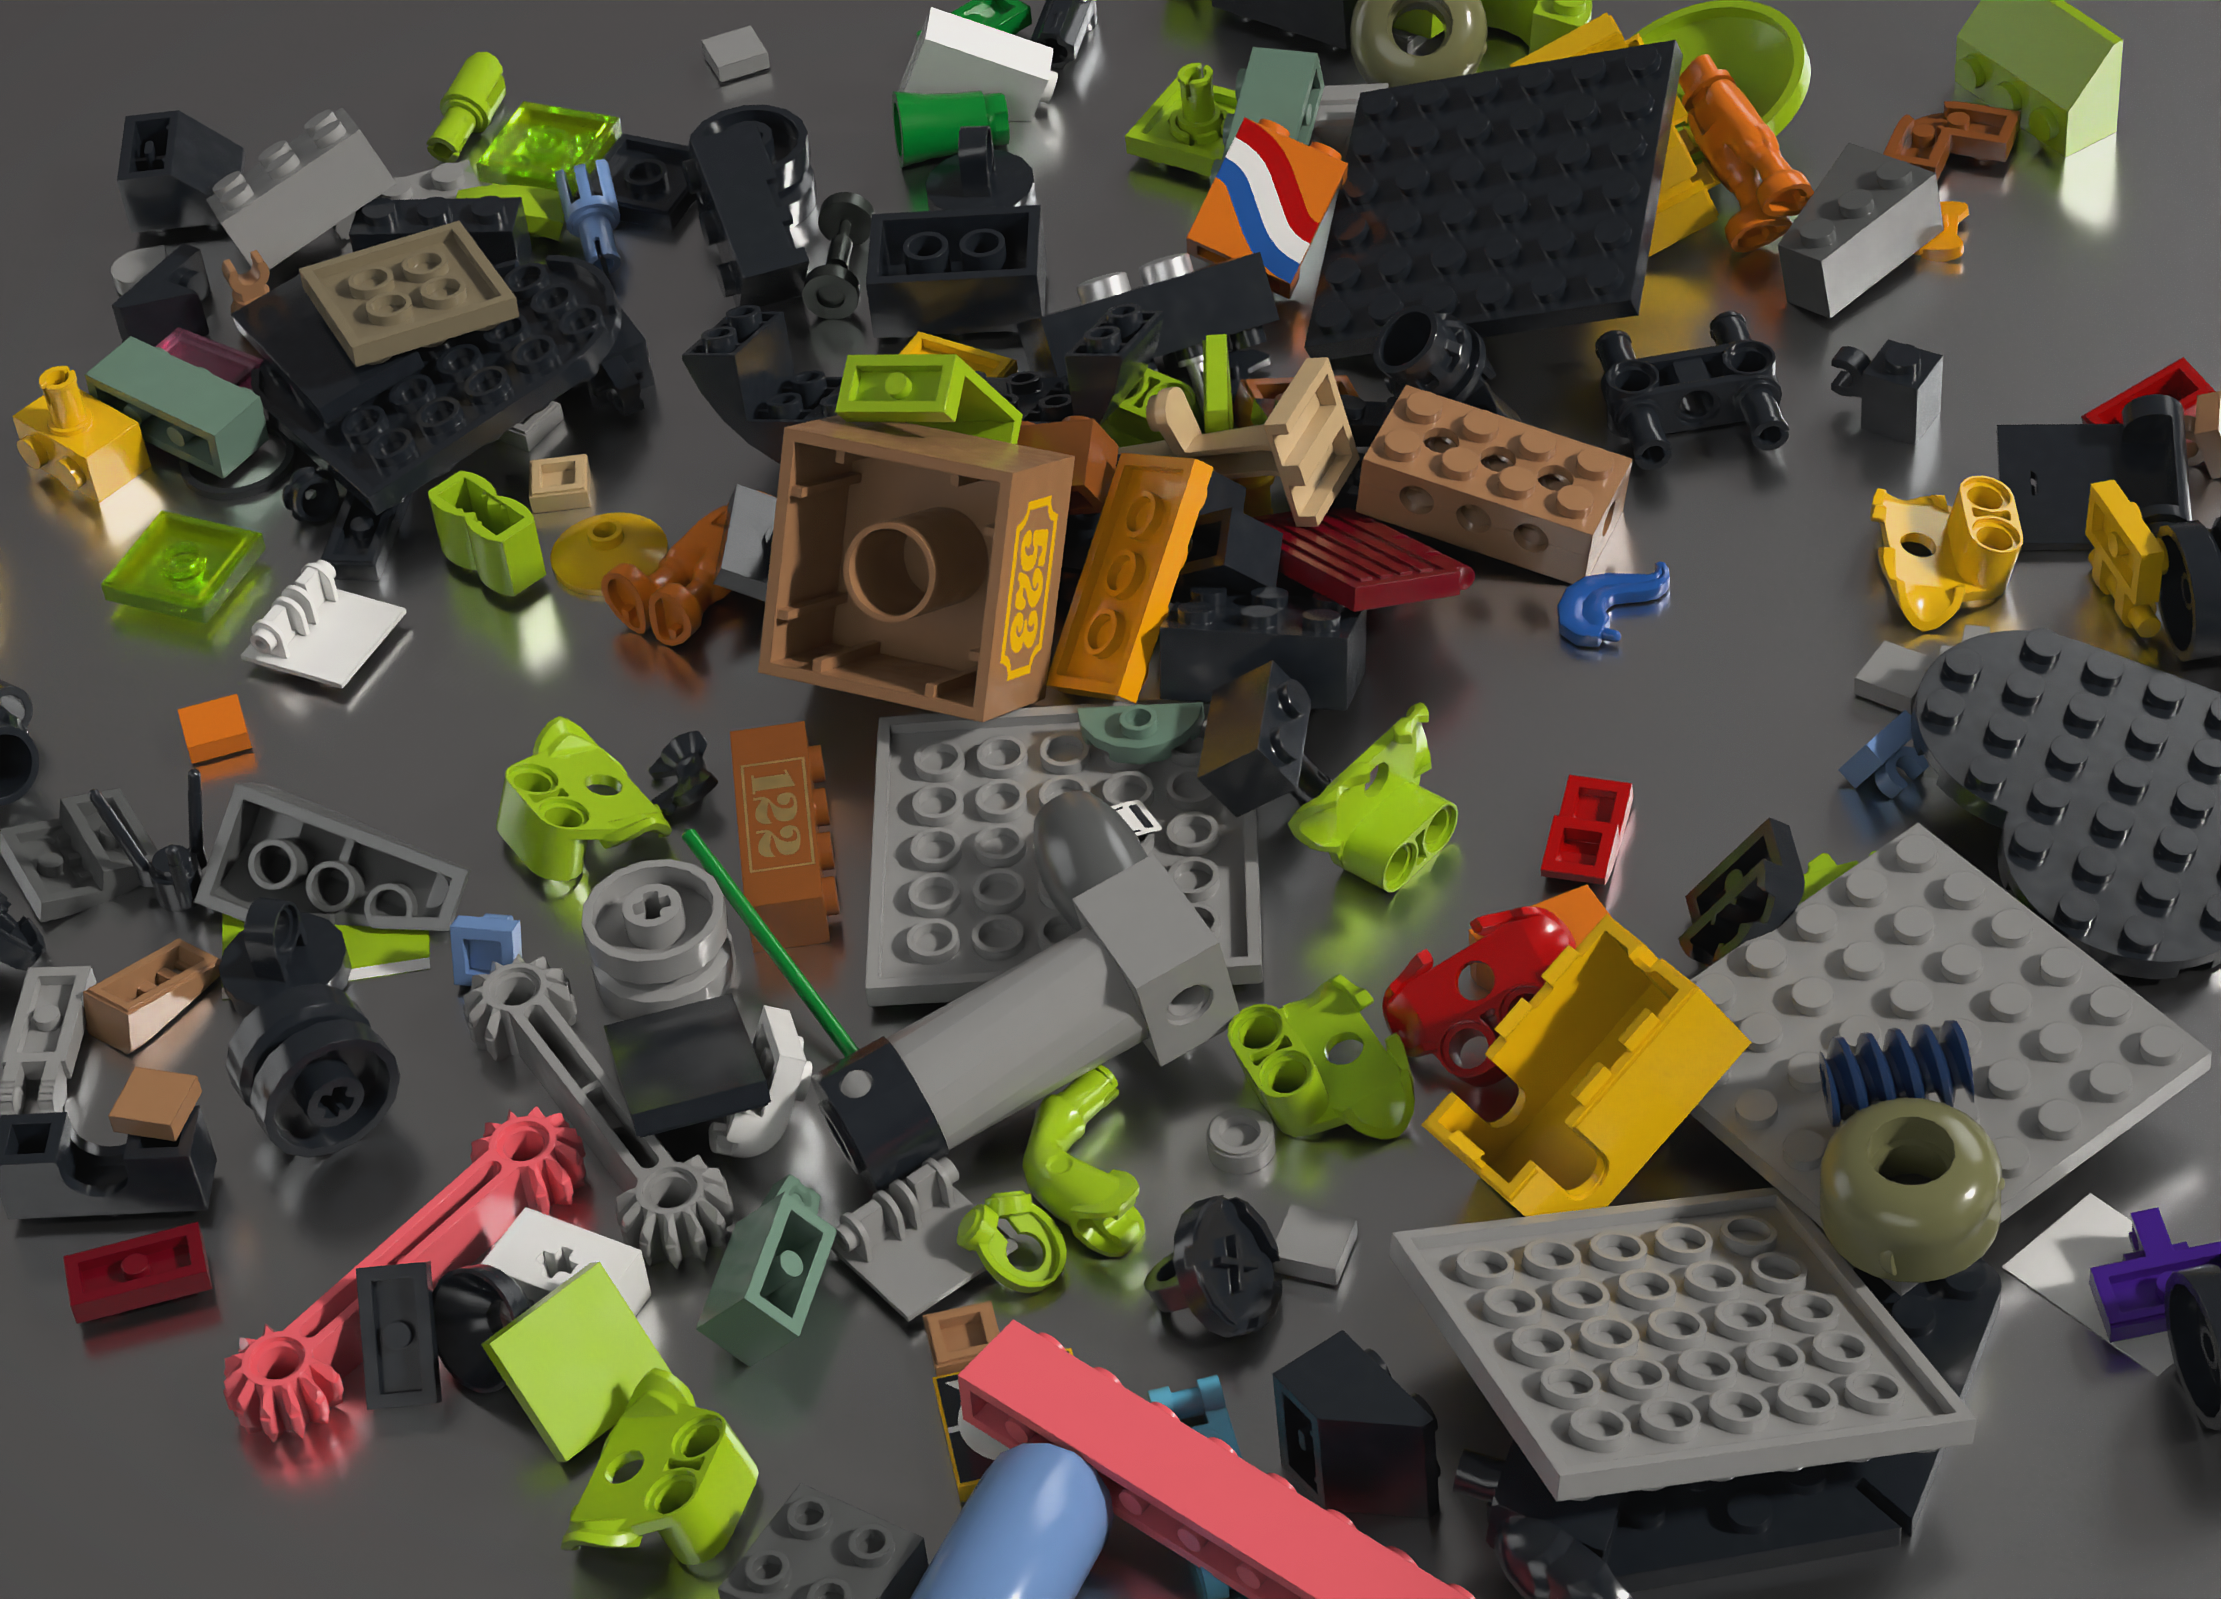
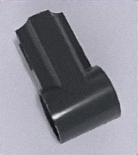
M1096 0L1045 1L1030 41L1054 48L1051 68L1063 70L1068 62L1075 61L1085 34L1094 29L1097 24Z

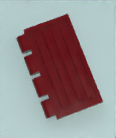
M1330 506L1323 520L1316 527H1296L1291 511L1253 517L1283 533L1278 572L1353 612L1458 596L1461 590L1468 589L1474 582L1475 573L1471 567L1380 522H1376V520L1358 513L1349 507L1336 509Z

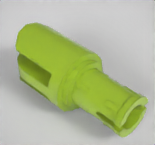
M477 52L468 57L451 86L440 100V110L443 118L426 143V145H429L427 147L428 152L438 161L454 163L459 158L460 152L472 133L484 132L489 126L493 115L506 95V85L504 77L501 75L503 73L502 66L498 59L489 52Z

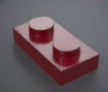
M198 1222L63 1256L70 1307L77 1324L213 1289L204 1239Z

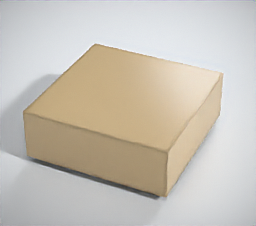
M587 454L529 461V500L532 514L591 507L590 466Z

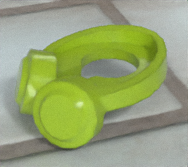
M1023 1190L992 1193L990 1197L985 1198L984 1204L974 1206L959 1224L957 1244L970 1252L972 1250L976 1251L984 1267L993 1278L1012 1290L1023 1293L1040 1292L1052 1286L1063 1272L1067 1254L1064 1238L1052 1218L1040 1207L1032 1203L1030 1193H1025ZM999 1219H1006L1018 1235L1026 1234L1039 1242L1043 1250V1260L1037 1270L1023 1272L1016 1269L1010 1263L1006 1253L1008 1241L997 1229Z

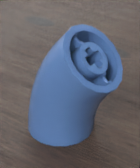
M1022 1443L1000 1453L984 1472L910 1599H1075L1110 1535L1114 1512L1109 1489L1097 1470L1079 1455L1050 1443Z

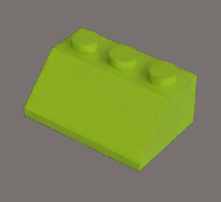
M1981 0L1957 35L1956 63L1954 68L1955 82L1991 107L2021 111L2020 127L2066 158L2117 132L2123 39L2064 0Z

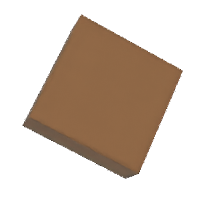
M135 1066L108 1115L113 1132L176 1141L202 1093L198 1077L196 1075Z
M991 1301L922 1315L936 1377L962 1371L999 1334Z

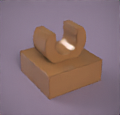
M2221 391L2197 395L2196 417L2184 416L2186 440L2193 441L2186 443L2188 466H2195L2205 461L2211 479L2221 478Z

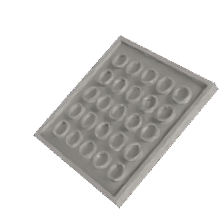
M1159 699L1137 701L1136 704L1112 702L1019 708L985 722L943 713L878 717L865 980L868 1007L952 1002L1076 933L1054 906L1041 880L1033 848V825L1036 815L1047 802L1060 794L1077 790L1090 792L1109 806L1133 800H1140L1162 827V830L1137 837L1147 856L1156 855L1220 942L1232 985L1263 983L1257 808L1236 818L1197 779L1211 702H1203L1204 722L1200 735L1195 740L1191 741V738H1189L1184 744L1172 749V757L1164 761L1142 765L1114 762L1109 759L1108 752L1095 747L1093 744L1091 746L1087 745L1082 738L1077 708L1194 703L1198 701Z
M1919 823L1913 825L1799 904L1792 915L1778 929L1744 942L1690 980L1752 1042L1690 1114L1822 1228L1823 1225L1820 1218V1163L1830 1137L1838 1127H1832L1827 1115L1820 1079L1819 1053L1821 1051L1824 1057L1827 1058L1829 1043L1832 1037H1844L1851 1051L1855 1054L1857 1038L1860 1033H1872L1881 1050H1883L1885 1034L1888 1029H1900L1911 1046L1913 1030L1916 1025H1929L1939 1042L1941 1026L1944 1021L1955 1020L1958 1022L1966 1037L1971 1058L1974 1080V1103H1971L1964 1088L1957 1089L1954 1108L1966 1113L1980 1124L1996 1147L2002 1164V1177L2005 1180V1187L2001 1191V1223L2210 1070L2211 1050ZM1936 1093L1928 1094L1927 1100L1940 1102ZM1851 1105L1844 1106L1841 1123L1855 1113ZM1900 1174L1888 1179L1903 1185H1921L1933 1181L1929 1177L1919 1174ZM1880 1278L1900 1296L1919 1284L1916 1282H1895Z
M1775 1187L1392 1232L1389 1257L1556 1502L1564 1500L1585 1501L1595 1496L1637 1490L1657 1491L1666 1486L1709 1480L1721 1482L1738 1476L1774 1471L1794 1472L1804 1467L1846 1461L1865 1462L1875 1457L1911 1452L1931 1453L1940 1448L1973 1444L1977 1418L1844 1258L1837 1253L1833 1245L1810 1217Z

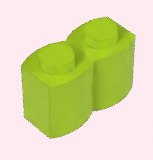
M458 471L428 491L440 546L444 555L451 562L466 569L477 570L481 581L486 586L498 593L509 596L517 595L546 576L534 517L525 505L508 497L497 496L495 488L489 481L467 471Z

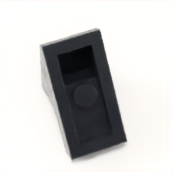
M182 243L112 304L122 343L132 336L153 347H159L209 335V328L201 302L212 291L199 248Z

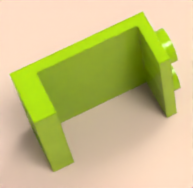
M957 354L847 355L835 410L846 422H908L1017 444L1023 417L1021 412Z

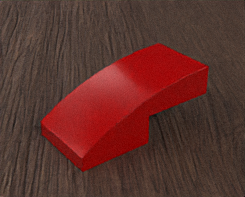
M1576 775L1568 776L1560 813L1553 816L1540 869L1541 876L1606 885L1614 867L1634 798L1632 783Z

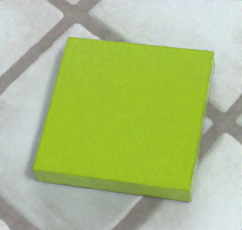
M1226 334L1206 335V340H1203V392L1206 433L1234 429Z
M600 1262L589 1263L481 1344L557 1462H567L614 1426L624 1414L635 1387L648 1371L653 1368H659L672 1374Z

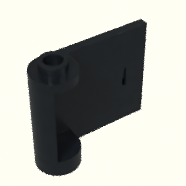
M2151 394L2133 399L2123 408L2120 424L1997 425L1999 481L2003 482L2011 490L2015 499L2023 534L2021 550H2093L2094 546L2085 535L2090 486L2092 483L2115 480L2128 500L2138 505L2143 521L2155 538L2161 526L2192 521L2184 408L2173 397ZM2031 479H2034L2036 482V492L2035 486L2031 484Z

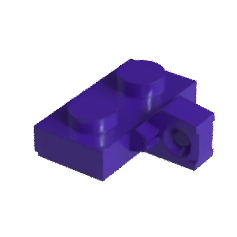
M2158 1207L2130 1213L2132 1232H2129V1240L2133 1252L2123 1254L2121 1262L2090 1268L2089 1285L2109 1342L2112 1343L2167 1331L2164 1307L2166 1281L2174 1271L2204 1264L2217 1265L2221 1269V1241L2189 1247L2186 1241L2172 1244Z

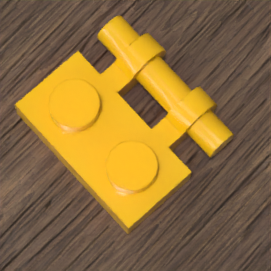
M2115 480L2092 483L2090 486L2085 535L2094 546V549L2088 556V562L2093 567L2092 578L2103 594L2112 595L2115 600V612L2126 627L2134 628L2142 638L2152 637L2161 628V622L2155 615L2157 611L2155 602H2159L2162 575L2167 573L2169 567L2166 546L2160 538H2155L2143 521L2138 505L2128 500Z

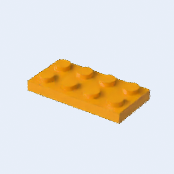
M1121 453L1048 672V687L1062 693L1136 704L1140 690L1148 678L1149 663L1160 633V626L1168 615V605L1179 572L1186 562L1188 544L1199 511L1205 504L1207 487L1214 467L1195 458Z

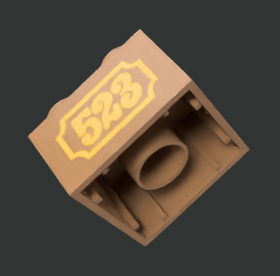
M839 415L784 427L758 673L979 722L991 720L1045 699L1075 456L906 422H846Z

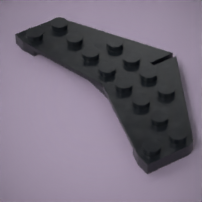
M1980 1258L1961 1272L1944 1279L1919 1283L1900 1296L1879 1277H1875L1855 1267L1853 1269L1854 1272L1964 1402L2000 1309L2002 1283L1997 1271ZM1940 1448L1931 1453L1911 1452L1875 1457L1865 1462L1846 1461L1810 1466L1794 1472L1774 1471L1738 1476L1721 1482L1709 1480L1666 1486L1657 1491H1629L1606 1563L1617 1581L1628 1593L1901 1546V1529L1912 1537L1946 1448ZM1491 1502L1486 1503L1488 1523L1492 1505Z

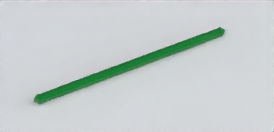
M684 829L682 840L702 864L705 871L715 878L723 895L842 1055L846 1057L859 1050L742 891L698 835L695 829Z

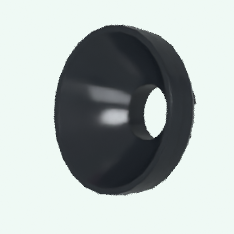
M485 1264L467 1265L448 1272L439 1280L433 1290L438 1356L453 1378L470 1390L478 1393H491L508 1387L481 1344L504 1327L500 1319V1305L502 1301H504L508 1308L512 1321L535 1304L534 1301L528 1299L526 1293L515 1280L493 1266Z

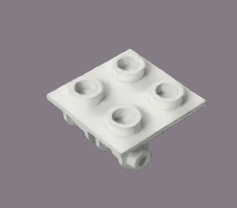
M318 560L316 563H307L302 568L301 575L295 581L296 585L287 586L282 591L281 596L277 597L272 603L271 610L264 618L254 623L252 626L253 635L250 638L251 644L241 654V659L343 689L407 613L406 608L336 589L334 581L336 571L330 563L324 560Z

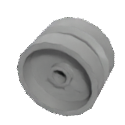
M673 859L647 860L614 871L598 883L583 904L581 925L586 947L591 955V969L596 989L605 1007L622 1019L628 1020L723 996L733 983L736 972V955L732 935L728 930V915L724 895L715 878L697 865Z

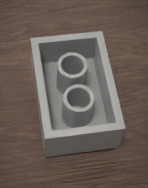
M343 107L335 113L328 109L314 116L305 124L304 129L306 132L289 144L282 140L271 145L258 157L261 163L243 175L240 171L227 175L213 187L212 190L215 194L206 199L219 222L251 267V251L257 250L270 270L397 184L361 130Z

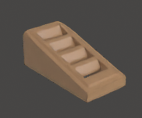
M178 938L83 992L84 1011L87 1022L86 1029L88 1033L125 1054H130L155 1036L220 976L219 966L221 959ZM176 968L182 972L177 974L173 970Z

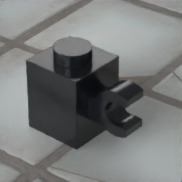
M1888 339L1872 361L1863 351L1851 346H1842L1831 361V366L1846 370L1840 371L1831 383V390L1842 396L1862 398L1861 429L1916 445L1941 411L1943 355Z

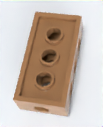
M1405 385L1363 458L1356 512L1574 584L1581 578L1590 576L1623 512L1633 459L1494 414L1487 410L1448 399L1432 392Z

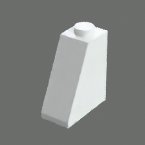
M931 7L898 87V92L934 94L982 91L983 95L1002 93L1006 98L1009 122L1031 121L1039 102L1048 104L1056 86L1058 73L1050 70L1054 48Z

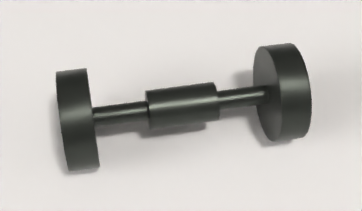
M851 192L835 193L827 197L821 205L818 226L823 236L831 241L826 265L818 266L808 273L802 296L806 307L815 315L825 319L845 318L851 315L858 306L861 286L857 277L848 270L852 246L860 245L870 237L872 214H875L870 202L858 194Z

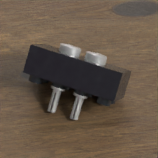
M1260 252L1229 259L1193 270L1189 254L1180 253L1153 260L1139 267L1143 286L1131 289L1126 272L1102 275L1087 280L1076 287L1081 304L1016 323L1030 371L1040 373L1041 378H1062L1067 375L1064 357L1066 353L1084 336L1085 332L1096 324L1109 308L1122 304H1137L1141 306L1142 311H1164V321L1157 349L1147 368L1157 371L1154 358L1162 356L1166 370L1187 366L1193 390L1204 418L1203 340H1206V335L1226 334L1228 351H1236L1266 342L1267 339L1262 325L1280 319Z

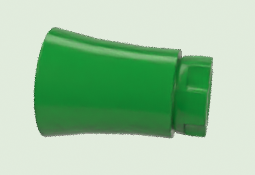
M893 91V128L901 168L930 159L958 154V139L961 126H990L993 147L1009 144L1008 108L1005 95L1002 93L983 95L982 91L922 94Z

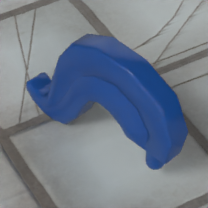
M1659 561L1655 563V572L1651 574L1605 573L1581 578L1565 589L1557 605L1559 633L1577 646L1599 647L1602 640L1610 642L1620 641L1621 633L1617 630L1609 629L1610 617L1606 613L1607 609L1617 604L1645 602L1660 598L1667 592L1670 586L1668 566L1665 562Z

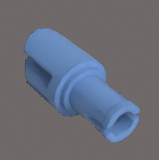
M605 159L595 160L603 196L594 194L585 163L574 166L581 198L575 202L564 169L556 171L555 179L566 228L570 234L580 238L585 261L595 265L603 272L600 257L603 256L606 259L609 274L615 272L621 265V259L617 252L613 230L620 222V212L608 162Z

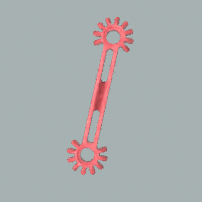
M536 1106L527 1116L517 1117L509 1109L507 1120L503 1124L485 1123L483 1138L471 1142L472 1152L470 1157L472 1164L283 1331L275 1332L265 1323L263 1334L260 1338L256 1340L240 1338L239 1354L224 1359V1375L226 1379L223 1381L225 1385L223 1393L229 1410H233L235 1417H238L240 1424L246 1428L249 1435L264 1430V1433L275 1442L285 1431L293 1430L303 1439L307 1424L311 1422L328 1424L329 1408L343 1403L342 1394L344 1387L342 1380L363 1362L356 1268L431 1261L434 1290L439 1280L445 1274L467 1265L470 1266L494 1245L525 1207L549 1215L550 1206L553 1204H572L573 1190L585 1186L584 1177L586 1169L583 1157L586 1154L581 1137L577 1135L575 1128H570L562 1113L545 1117L538 1106Z

